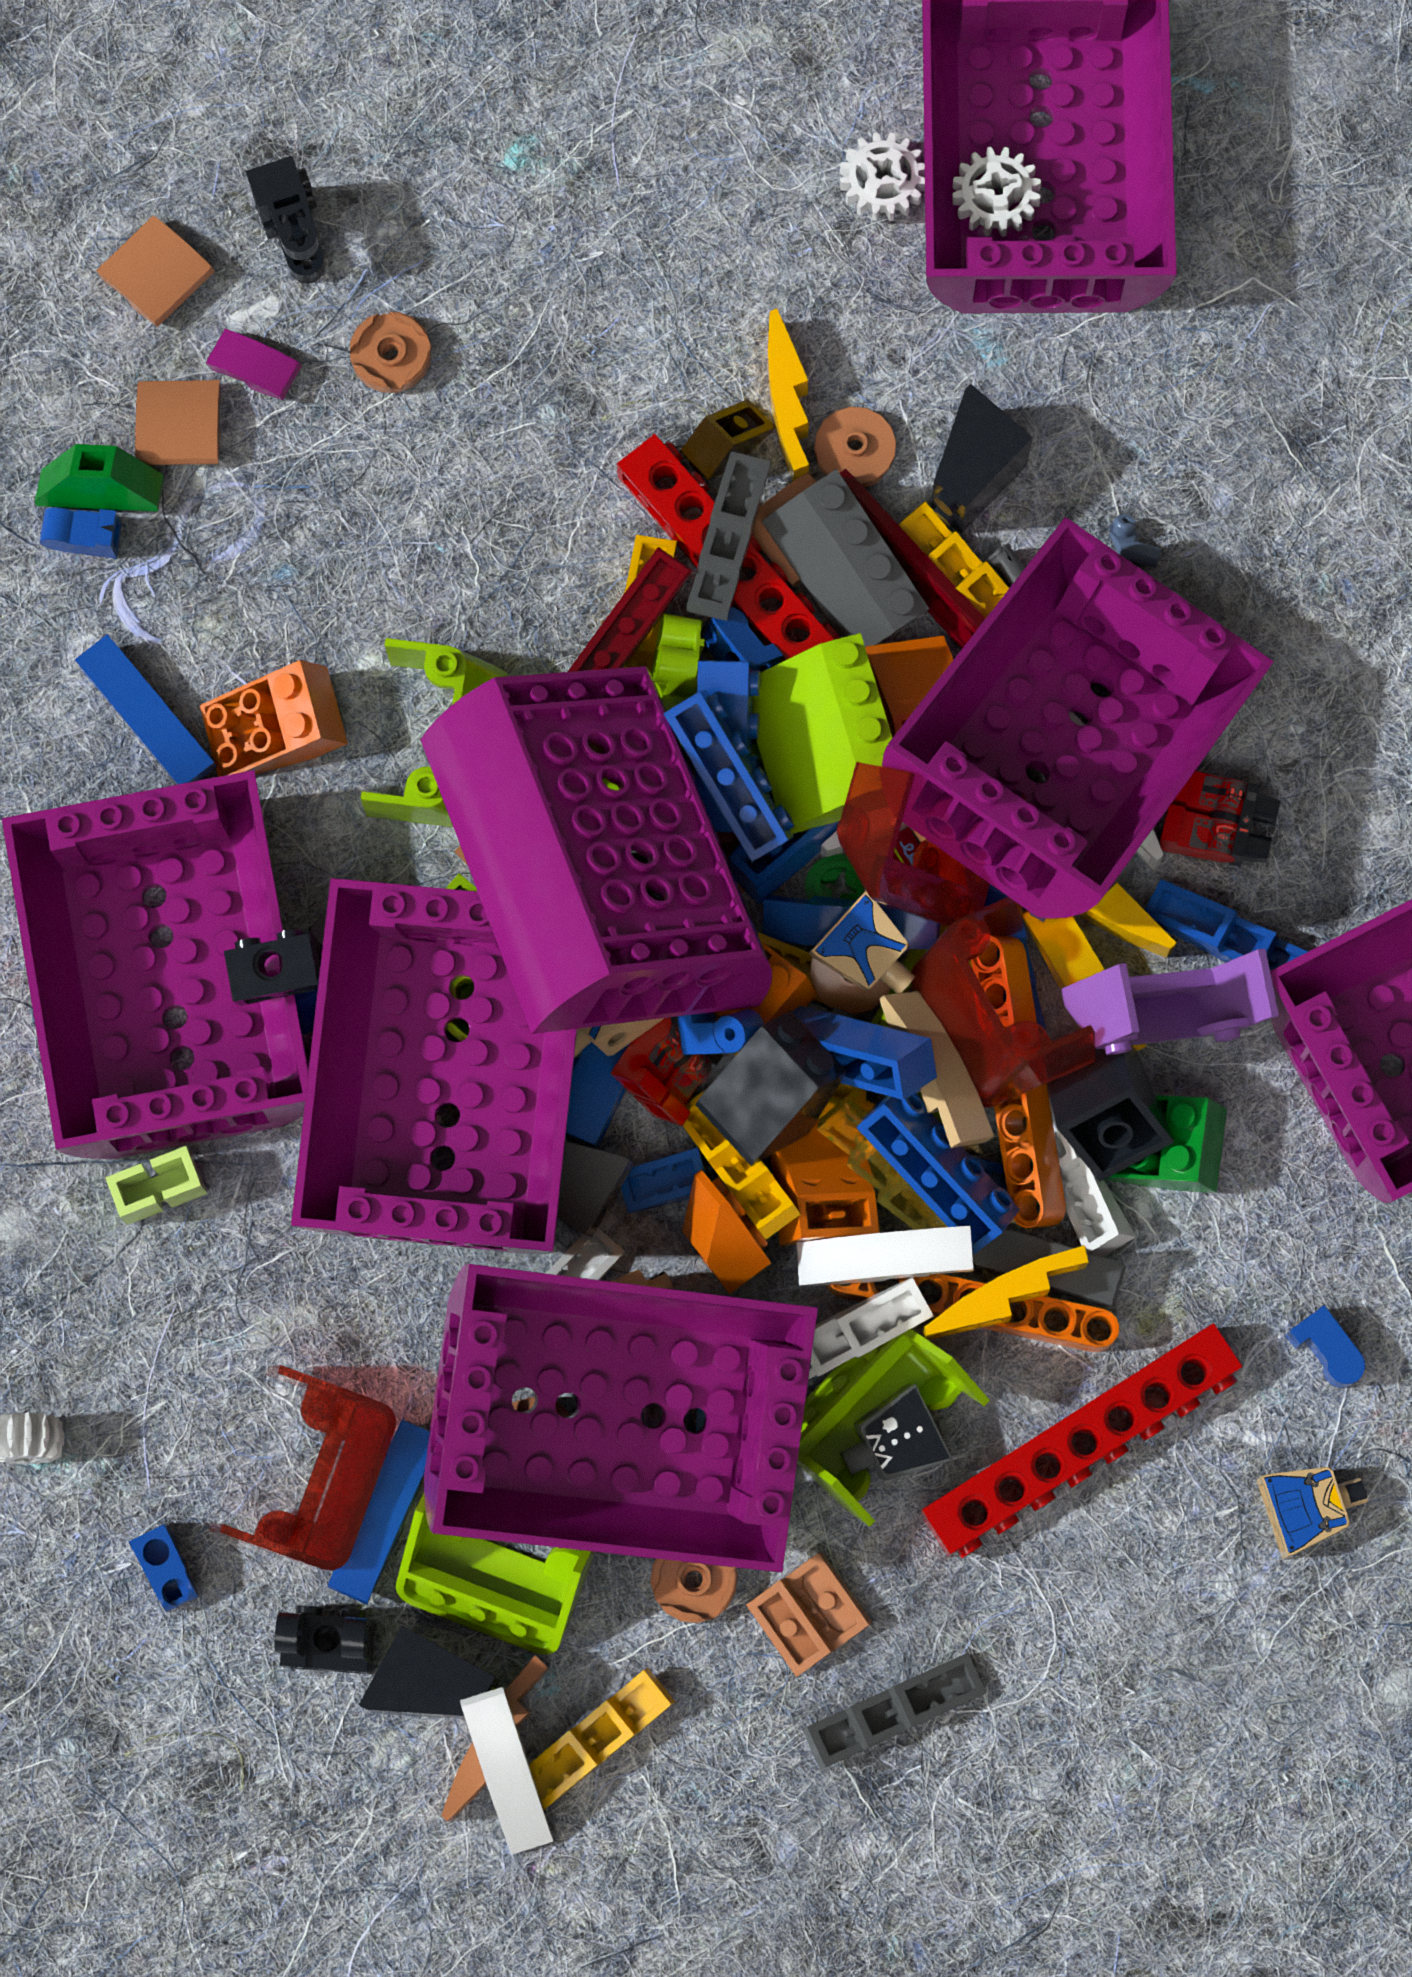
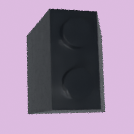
M971 383L965 389L934 479L931 501L933 512L948 529L953 527L960 534L972 524L1028 465L1033 439L1028 432Z
M790 1010L762 1025L701 1095L695 1105L752 1167L810 1133L847 1074V1071Z
M1088 1038L1043 1064L1057 1129L1100 1182L1174 1143V1138L1134 1046L1131 1045L1132 1050L1126 1053L1106 1055L1105 1049H1096Z
M401 1626L359 1706L378 1714L465 1719L460 1700L497 1689L500 1680Z

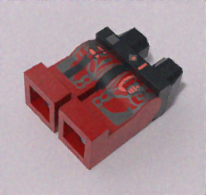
M1194 771L1168 807L1159 845L1161 850L1165 852L1229 863L1228 865L1241 867L1243 860L1266 863L1272 838L1250 833L1252 821L1275 826L1281 800L1259 793L1261 785L1249 782L1246 784L1239 780L1221 778Z
M677 1016L668 1017L632 1041L610 1074L630 1094L634 1095L633 1097L653 1117L682 1127L691 1113L685 1105L697 1085L704 1082L709 1076L712 1064L717 1065L723 1054L683 1055Z

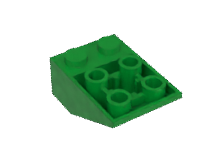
M1156 1095L1173 1135L1174 1143L1104 1180L1175 1191L1217 1193L1227 1109L1210 1098Z

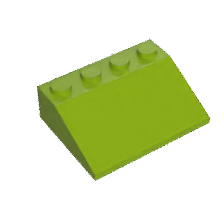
M861 633L818 644L761 672L760 695L753 696L752 713H759L760 718L759 737L756 741L766 776L773 788L771 793L775 806L778 807L782 804L794 822L795 826L790 829L791 833L891 808L882 778V761L885 749L892 739V734Z

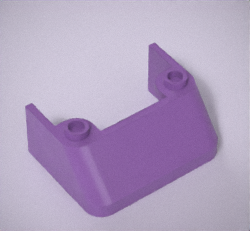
M1257 949L1214 968L1129 977L1126 963L1117 964L1061 989L1064 1007L1095 1048L1105 1049L1106 1055L1129 1052L1132 1050L1131 1045L1214 1036L1216 1043L1241 1038L1240 1030L1279 1016L1266 949Z

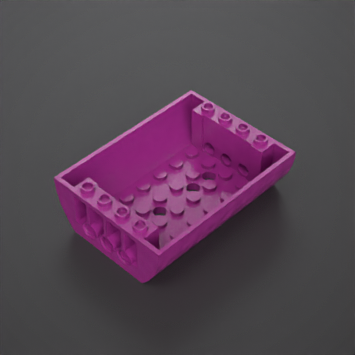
M922 0L926 282L934 297L951 309L963 314L1126 313L1162 295L1172 285L1177 275L1169 0ZM1034 75H1045L1050 79L1051 85L1047 89L1038 90L1031 86L1029 79ZM1036 112H1044L1051 117L1052 123L1047 127H1036L1030 121V117ZM987 147H992L995 155H1001L1004 147L1009 148V157L1012 159L1022 153L1024 155L1023 167L1034 164L1036 168L1033 178L1041 179V187L1049 189L1054 195L1050 202L1040 203L1039 207H1032L1035 210L1034 218L1032 221L1022 218L1021 231L1018 232L1012 225L1008 226L1005 237L1000 235L998 228H993L989 237L985 236L984 226L979 225L972 231L969 229L970 217L959 219L958 208L961 205H953L952 202L953 193L956 192L953 189L954 177H961L959 174L960 164L965 163L972 166L971 154L974 152L980 155L981 158H985ZM985 172L980 174L975 180H980ZM993 189L995 195H1000L998 189ZM1019 203L1013 204L1008 211L1016 208ZM1045 225L1054 231L1055 236L1049 241H1039L1033 236L1032 230L1037 226Z
M1064 517L888 743L882 761V778L885 792L897 819L1035 916L1040 918H1067L1082 914L1096 906L1104 897L1274 661L1067 517ZM1094 683L1103 685L1108 690L1109 697L1095 695L1090 685ZM1069 712L1083 714L1088 720V725L1081 726L1075 724L1070 719ZM1026 770H1039L1044 775L1045 782L1035 783L1027 777Z
M646 666L494 677L464 695L445 710L420 739L531 1034L757 1007L761 1005L771 986V966L679 740L663 714L667 711L652 674ZM602 778H606L609 782L617 785L619 790L608 788L603 783ZM631 851H636L637 854L645 857L648 864L638 862L632 856ZM646 888H650L655 893L660 894L663 901L651 898L646 892Z
M254 770L1 818L57 1151L80 1158L117 1159L282 1127L304 1115L308 1069L295 996L290 995L244 1006L234 1003L224 956L225 950L235 949L234 942L256 937L260 938L261 943L277 940V933L283 931ZM156 887L164 889L166 891V900L161 906L150 908L144 904V896L148 890ZM159 928H168L173 931V940L165 948H157L151 944V936ZM272 955L266 960L264 966L268 977L276 976L282 971L284 963L281 955ZM174 1008H181L187 1013V1021L179 1029H170L164 1022L166 1014ZM180 1049H189L194 1053L193 1064L185 1070L175 1069L171 1063L172 1056Z
M336 878L330 879L291 1226L350 1237L520 1254L554 1253L577 1029L531 1034L478 892ZM459 977H469L474 983L473 994L465 1000L455 999L451 993L452 983ZM455 1019H463L469 1025L470 1031L467 1038L456 1043L450 1041L446 1034L448 1024ZM446 1104H454L460 1111L458 1123L451 1128L441 1127L437 1121L439 1109ZM440 1147H450L455 1153L454 1165L445 1171L437 1170L432 1163V1156Z
M1412 899L1270 971L1279 1013L1278 1017L1271 1019L1274 1031L1355 1178L1372 1196L1384 1203H1391L1412 1192ZM1393 1055L1399 1058L1403 1065L1402 1073L1395 1077L1386 1075L1380 1067L1382 1057Z
M465 1264L455 1279L447 1303L424 1472L425 1509L431 1532L433 1534L782 1573L818 1308ZM520 1388H530L534 1392L535 1403L530 1410L518 1412L512 1404L513 1395ZM564 1393H573L578 1400L576 1412L569 1417H561L555 1409L557 1398ZM650 1403L659 1404L663 1410L661 1422L654 1427H646L641 1420L642 1409ZM693 1408H700L705 1414V1424L697 1432L687 1431L683 1421L685 1414Z

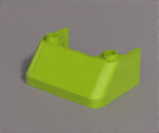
M391 638L385 639V649L391 666L425 670L427 679L433 685L439 688L454 690L452 705L464 695L492 678L508 676L500 667L452 646ZM420 767L409 775L405 785L404 796L364 791L361 793V802L367 817L453 827L431 767Z
M912 1329L858 1358L855 1356L840 1364L805 1400L797 1464L840 1505L868 1527L875 1520L858 1501L866 1495L871 1483V1475L865 1469L851 1476L840 1456V1452L861 1442L853 1424L908 1383L916 1384L929 1410L949 1407L955 1402L961 1392H964L984 1407L990 1401L952 1356Z
M423 1493L414 1512L396 1581V1591L400 1598L409 1605L528 1651L548 1655L557 1651L564 1637L590 1569L594 1551L555 1547L549 1552L546 1561L542 1562L484 1539L433 1534L427 1522Z

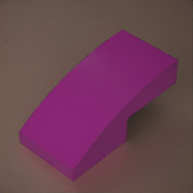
M224 329L206 361V364L212 371L241 380L251 390L282 401L302 367L298 361L228 329Z

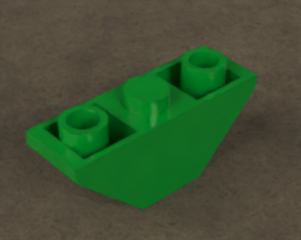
M75 444L41 470L35 504L42 507L158 512L164 476L118 446Z

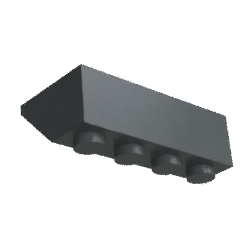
M837 469L799 493L761 521L829 625L837 632L840 638L861 633L865 646L876 645L929 609Z

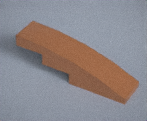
M536 1655L504 1691L517 1728L531 1715L519 1701L549 1671L548 1667ZM473 1741L456 1773L441 1814L447 1822H451L487 1785Z

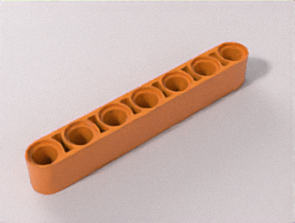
M983 935L977 938L972 945L971 963L1007 1192L1012 1197L1014 1204L1020 1209L1013 1220L1023 1228L1053 1227L1063 1220L1066 1213V1203L1026 951L1023 943L1013 936ZM998 948H999V951H1000L999 960H997V950H998ZM1004 991H1006V1001H1005V1003H1004V1000H1003ZM1011 1032H1012V1034H1013V1043H1012V1045H1011V1043H1010V1034H1011ZM1018 1074L1020 1077L1019 1087L1016 1084V1078ZM1024 1116H1025L1026 1121H1027L1026 1129H1025V1130H1024V1127H1023V1119H1024ZM1031 1159H1032V1161H1033V1171H1032V1173H1031V1170H1030V1160H1031ZM1037 1202H1039L1040 1205L1039 1215L1036 1210Z
M940 1273L929 1274L926 1277H913L918 1288L924 1284H932L940 1291L941 1299L937 1303L927 1304L933 1314L931 1318H937L959 1301L962 1295L972 1293L986 1284ZM895 1278V1279L897 1280L898 1283H901V1282H903V1281H905V1280H907V1279H909V1278ZM874 1282L853 1283L849 1286H841L839 1284L826 1285L833 1295L861 1302L879 1293L875 1288ZM1046 1296L1015 1302L1020 1304L1025 1311V1318L1018 1323L1005 1322L982 1328L1096 1353L1108 1350L1119 1334L1118 1320L1110 1311ZM1051 1311L1062 1313L1066 1317L1067 1328L1061 1332L1049 1330L1045 1325L1044 1316ZM1094 1320L1104 1322L1109 1328V1338L1104 1341L1093 1340L1088 1335L1087 1324Z

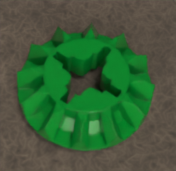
M835 854L824 857L817 861L808 872L805 882L806 898L810 900L815 895L832 897V890L827 888L826 885L828 883L835 884L842 872L845 873V887L851 889V892L849 894L842 893L840 899L856 900L865 891L872 895L873 887L870 873L859 860L852 856Z

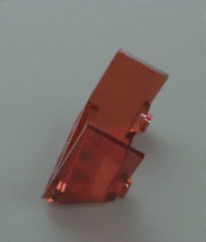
M856 762L842 816L837 826V835L843 851L869 897L876 902L949 929L962 932L972 931L980 921L990 883L927 839L922 841L915 850L912 866L892 859L915 774L908 771Z
M1006 897L955 920L916 962L911 970L916 976L911 981L912 991L920 993L941 1022L962 1058L983 1107L997 1106L1095 1062V1031L1091 1025L1053 1042L1050 1041L1043 1027L1033 1021H1019L1004 1028L968 961L979 957L988 949L991 941L990 935L1011 936L1023 930L1022 906L1010 897Z
M282 1365L268 1366L265 1375L305 1389L300 1404V1415L308 1427L325 1433L322 1446L297 1515L279 1510L270 1511L259 1519L253 1535L218 1523H211L209 1532L318 1569L336 1570L342 1567L351 1555L395 1432L396 1417L392 1409L380 1401Z

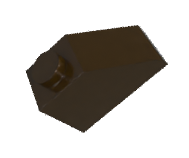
M746 399L705 416L680 452L697 473L709 480L725 472L731 451L748 455L776 427Z

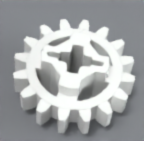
M878 132L873 133V142L869 144L862 137L859 138L858 151L848 148L846 151V160L848 162H841L840 174L844 176L840 178V190L848 191L845 199L847 205L857 201V214L862 215L868 209L872 211V221H877L880 213H886L888 220L893 221L896 210L907 216L910 209L909 202L919 205L921 203L920 192L925 191V163H919L922 154L921 150L917 149L910 152V140L906 138L898 144L895 142V133L892 132L889 134L887 141H881ZM904 164L910 173V181L907 180V175L901 172ZM857 172L860 174V179L865 181L864 189L860 187L857 181Z
M987 147L985 158H981L980 155L974 152L971 154L972 166L965 163L960 164L959 174L961 177H954L953 189L956 192L953 193L952 202L953 205H961L958 208L959 219L970 217L969 229L973 231L979 225L984 226V235L989 237L992 229L998 228L1000 235L1005 237L1008 226L1012 225L1019 232L1022 230V218L1029 221L1033 220L1035 210L1032 207H1039L1041 195L1036 192L1041 189V179L1033 178L1036 168L1034 164L1023 167L1024 155L1022 153L1012 159L1009 157V148L1004 147L1001 155H995L992 147ZM985 172L980 180H975L980 174ZM993 189H998L1000 195H995ZM1019 203L1016 208L1008 211L1013 204Z

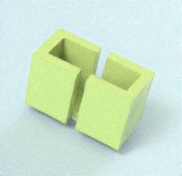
M187 1146L151 1159L152 1168L158 1174V1176L151 1178L149 1171L142 1163L105 1177L119 1216L127 1225L162 1212L161 1203L165 1201L173 1208L208 1194L194 1156Z

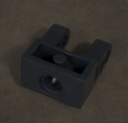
M289 156L245 171L267 239L278 237L292 277L301 283H313L320 279L325 271V260L310 209L316 208L317 205L305 167L297 170L293 156ZM308 258L313 260L312 268L305 270L303 265H299L301 260Z
M302 929L277 933V940L261 943L260 938L257 937L234 942L235 949L224 951L232 1000L240 1006L318 990L323 945L309 933L303 934ZM272 955H281L284 963L282 971L276 976L268 977L264 966L266 960Z
M297 1605L296 1613H278L274 1648L275 1652L280 1654L279 1666L290 1669L371 1675L376 1622L373 1619L366 1618V1611L340 1609L339 1617L322 1615V1607ZM334 1627L340 1635L339 1644L331 1651H322L317 1644L318 1634L324 1628Z

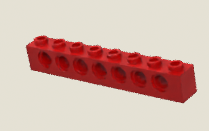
M653 434L617 463V475L619 480L671 540L677 541L678 548L698 570L699 558L709 529L710 517L715 502L706 493L709 491V488L703 478L696 471L689 473L680 463L683 459L676 447L670 441L663 443L656 434ZM662 477H670L676 481V484L670 489H660L655 485V482ZM688 507H696L703 512L699 518L694 520L686 519L681 515L682 511ZM752 536L743 568L752 569L756 575L748 581L739 580L732 607L739 609L746 615L748 627L764 646L774 643L783 655L779 662L781 663L818 644L840 639L837 632L828 623L822 626L813 616L815 610L810 601L800 592L795 595L786 585L788 578L783 570L775 562L768 564L759 554L762 549ZM767 598H775L782 603V607L770 612L764 610L760 604ZM799 628L805 630L809 637L803 642H793L787 637V633L792 629Z
M1212 1323L923 1508L920 1514L948 1558L958 1553L962 1559L983 1546L980 1537L992 1529L1000 1535L1020 1522L1016 1516L1020 1511L1031 1505L1034 1512L1056 1499L1057 1497L1053 1490L1067 1482L1070 1488H1073L1092 1476L1093 1473L1089 1467L1101 1459H1104L1106 1464L1109 1465L1129 1452L1125 1445L1139 1435L1143 1441H1146L1165 1429L1166 1427L1162 1420L1176 1412L1179 1418H1182L1202 1405L1198 1397L1210 1389L1218 1395L1238 1382L1234 1374L1243 1366L1215 1324ZM1189 1363L1197 1365L1203 1372L1202 1383L1198 1385L1186 1383L1181 1376L1182 1366ZM1153 1386L1161 1388L1167 1395L1166 1406L1163 1408H1153L1148 1405L1145 1400V1390ZM1113 1410L1125 1411L1131 1419L1130 1429L1124 1432L1114 1430L1108 1421L1109 1413ZM1078 1433L1090 1435L1095 1442L1094 1452L1089 1455L1077 1453L1072 1446V1437ZM1042 1456H1049L1055 1459L1059 1466L1058 1475L1050 1479L1041 1477L1035 1468L1036 1460ZM1007 1479L1017 1481L1022 1487V1498L1016 1502L1004 1500L999 1494V1484ZM972 1502L980 1504L986 1511L985 1522L977 1526L968 1524L962 1516V1508L966 1504Z

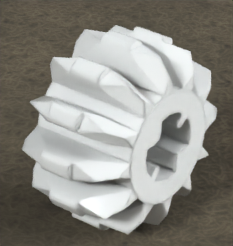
M14 1412L13 1414H3L0 1416V1462L24 1465L51 1463L62 1456L64 1432H62V1421L56 1416L30 1412Z

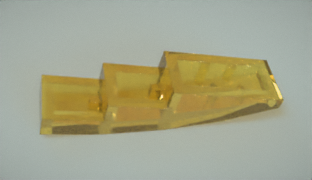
M846 1096L819 1119L817 1131L849 1154L847 1166L879 1190L877 1202L914 1230L948 1227L856 1128L868 1114L865 1110Z

